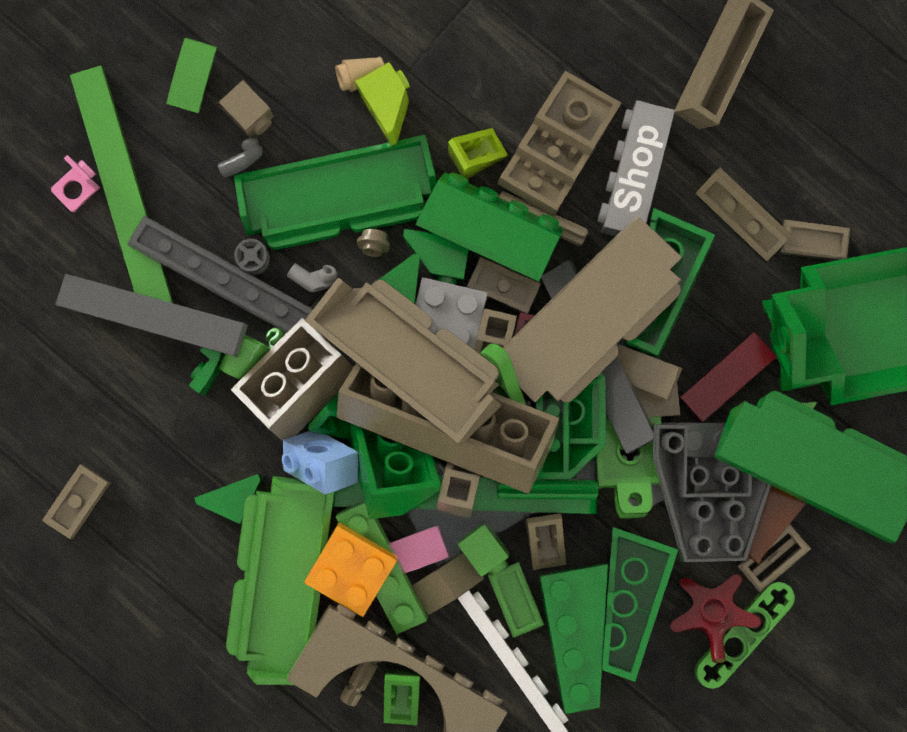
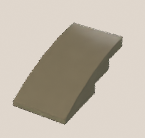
M565 71L536 115L533 124L517 147L514 156L503 171L497 184L548 214L555 216L619 109L621 102Z

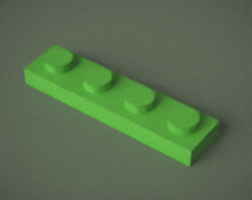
M364 501L337 513L336 518L338 522L395 554L379 520H369ZM397 560L376 595L396 635L426 622L428 617L402 565Z

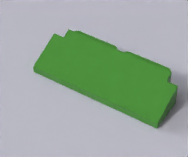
M273 476L271 492L256 490V494L248 496L244 504L237 565L241 570L245 571L244 580L237 581L233 588L226 649L231 655H235L239 661H248L247 674L256 685H294L287 681V675L316 628L320 592L306 585L304 581L328 541L334 492L325 495L299 479Z

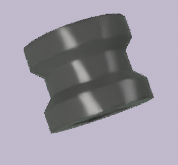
M256 239L243 240L238 244L234 253L237 265L250 275L262 274L270 265L269 251L262 242Z

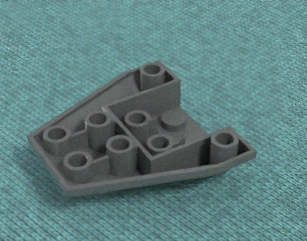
M669 422L654 425L653 462L682 562L746 561L771 487L770 484L714 458L726 422Z

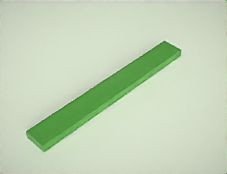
M100 65L71 74L70 78L134 293L174 304L163 265L129 247L127 244L144 216L148 217L104 68Z

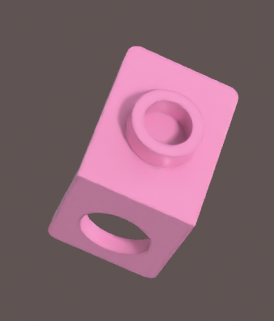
M67 155L64 159L71 165L72 169L51 188V191L71 212H75L100 187L92 180V177L96 174L83 160L76 163ZM72 181H77L82 186V193L76 199H68L64 194L65 186Z

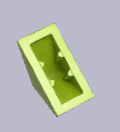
M493 128L455 137L448 141V153L459 173L467 179L508 156Z

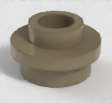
M366 229L362 232V236L357 239V246L367 256L379 257L387 253L390 248L388 235L377 229Z

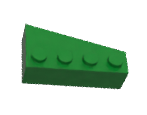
M653 208L650 228L682 257L670 269L681 279L678 282L681 291L679 296L634 340L627 341V347L659 359L709 254L715 235Z
M614 527L612 530L602 670L635 682L678 549Z
M605 563L538 575L561 703L565 714L600 708L608 564Z

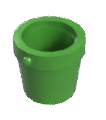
M245 335L238 357L223 354L219 369L241 380L269 352L270 347Z

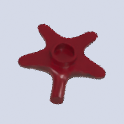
M737 574L732 575L723 584L713 589L700 586L693 580L685 577L680 579L679 582L681 587L691 597L693 606L686 613L672 621L670 625L671 630L675 633L691 629L704 631L710 641L711 658L714 663L726 661L723 641L726 630L733 627L757 628L761 625V621L756 615L739 608L732 601L735 591L742 582L741 576Z

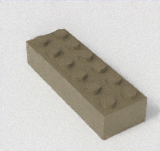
M358 363L355 364L338 392L337 418L527 494L530 493L553 445L559 422L558 417L491 392L489 395L502 406L462 445H459Z

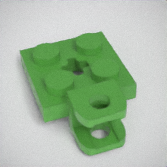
M649 417L653 427L655 424H661V417ZM606 419V446L595 456L598 488H614L615 510L619 518H644L652 507L651 486L660 485L653 462V442L638 449L639 454L634 456L632 461H627L626 457L620 454V451H623L624 448L610 419ZM629 499H635L638 502V506L631 505Z

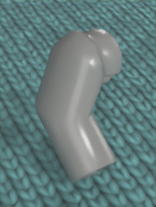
M295 263L289 270L287 277L307 291L314 293L329 289L337 280V271L333 266L324 265L323 269L310 273Z

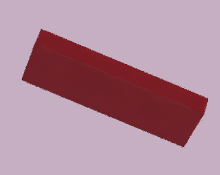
M754 332L681 395L679 399L700 422H703L773 361L776 356Z

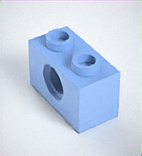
M311 431L283 440V470L326 495L358 483V451L328 435Z

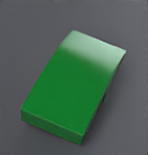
M202 347L200 352L210 360L206 364L201 362L190 376L193 381L189 386L205 396L221 371L219 365L224 353Z

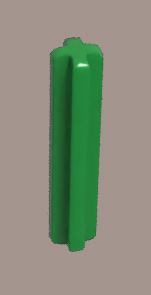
M535 480L530 493L527 494L497 482V497L500 499H596L598 497V483L596 481Z

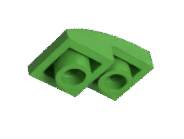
M185 37L166 104L196 113L200 112L207 81L210 78L217 51L216 46Z

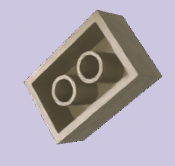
M301 318L231 391L269 430L283 441L284 439L296 436L339 392L353 366L326 339Z

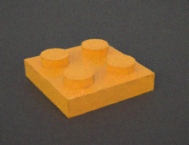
M339 522L304 583L363 617L397 562L398 556Z

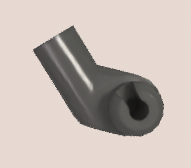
M248 138L244 140L241 145L244 152L218 164L219 171L223 177L228 178L245 170L262 156L263 147L259 146L258 139Z

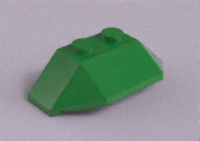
M600 373L570 402H563L560 399L557 401L547 391L536 401L537 410L559 418L553 445L536 479H572L606 446V377Z

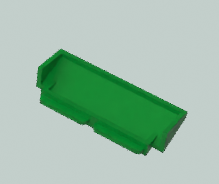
M426 135L398 140L397 144L393 146L388 142L234 175L240 218L247 236L262 233L265 245L273 250L334 238L340 234L341 230L350 228L354 232H363L366 229H377L418 220L424 208L423 198L430 197L436 185V177Z
M772 391L758 401L757 407L745 401L730 410L714 458L890 544L897 541L907 521L906 455L854 429L849 428L840 432L835 429V422L830 417L778 391Z

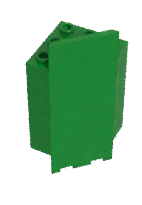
M907 247L801 267L800 289L772 294V299L762 301L764 314H767L772 324V332L769 333L772 351L776 356L775 359H778L780 363L779 384L781 392L820 384L830 405H836L907 391Z

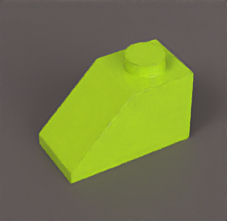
M390 62L358 79L355 83L367 108L390 145L393 146L398 142L408 108L409 98L406 89L410 85L401 70L395 72Z

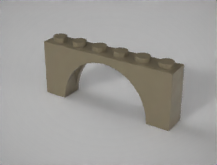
M329 604L287 675V681L317 698L328 682L352 666L371 661L394 662L414 670L433 687L442 706L443 732H496L507 714L506 709L501 705L503 699L493 692L485 689L482 694L472 688L474 682L458 672L453 677L442 670L445 665L429 655L425 659L413 653L415 650L414 646L401 638H397L396 642L384 636L386 632L384 628L370 620L365 625L355 619L357 613L341 604H338L337 608Z

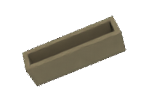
M760 0L727 1L675 108L674 113L698 129L719 125L774 11L772 8Z

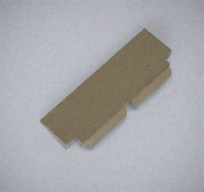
M636 216L503 347L511 359L521 391L532 401L536 402L546 391L557 401L559 399L563 402L572 401L617 357L618 347L615 344L621 338L627 341L634 340L679 296L681 288L678 282L681 279L670 269L682 257L640 217Z
M337 278L304 320L459 445H462L502 406L489 395L499 386L495 382L499 376L497 367L449 330L441 329L436 335L429 330L433 324L432 318L383 280H377L372 285L366 282L357 293L344 281Z

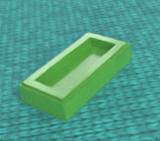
M519 562L504 567L493 576L490 573L487 574L513 638L544 625Z

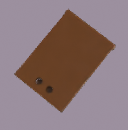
M771 485L748 557L757 564L761 563L764 555L807 503Z

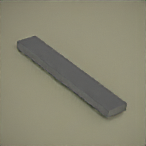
M146 216L142 218L127 243L129 247L286 333L301 318L305 320L313 310Z
M568 260L542 275L541 279L551 299L578 272L573 262ZM617 355L601 372L606 377V413L626 454H630L653 442L654 427Z
M69 274L64 276L55 304L62 308L234 357L239 355L248 326L242 322Z

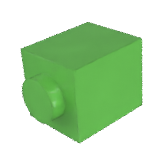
M486 520L458 540L457 545L481 577L488 572L493 576L507 566L508 563L505 560L509 557V551Z

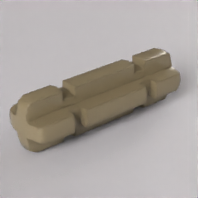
M371 661L357 665L349 680L350 685H346L340 696L344 703L353 707L357 705L362 695L360 692L365 691L378 668L376 664L381 661Z

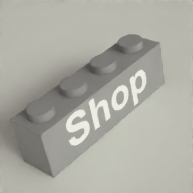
M636 100L632 110L626 109L621 127L627 130L625 140H618L614 154V160L619 161L617 171H610L606 185V191L611 192L608 204L602 203L597 222L603 223L601 233L617 236L636 216L640 217L645 223L647 222L675 110Z

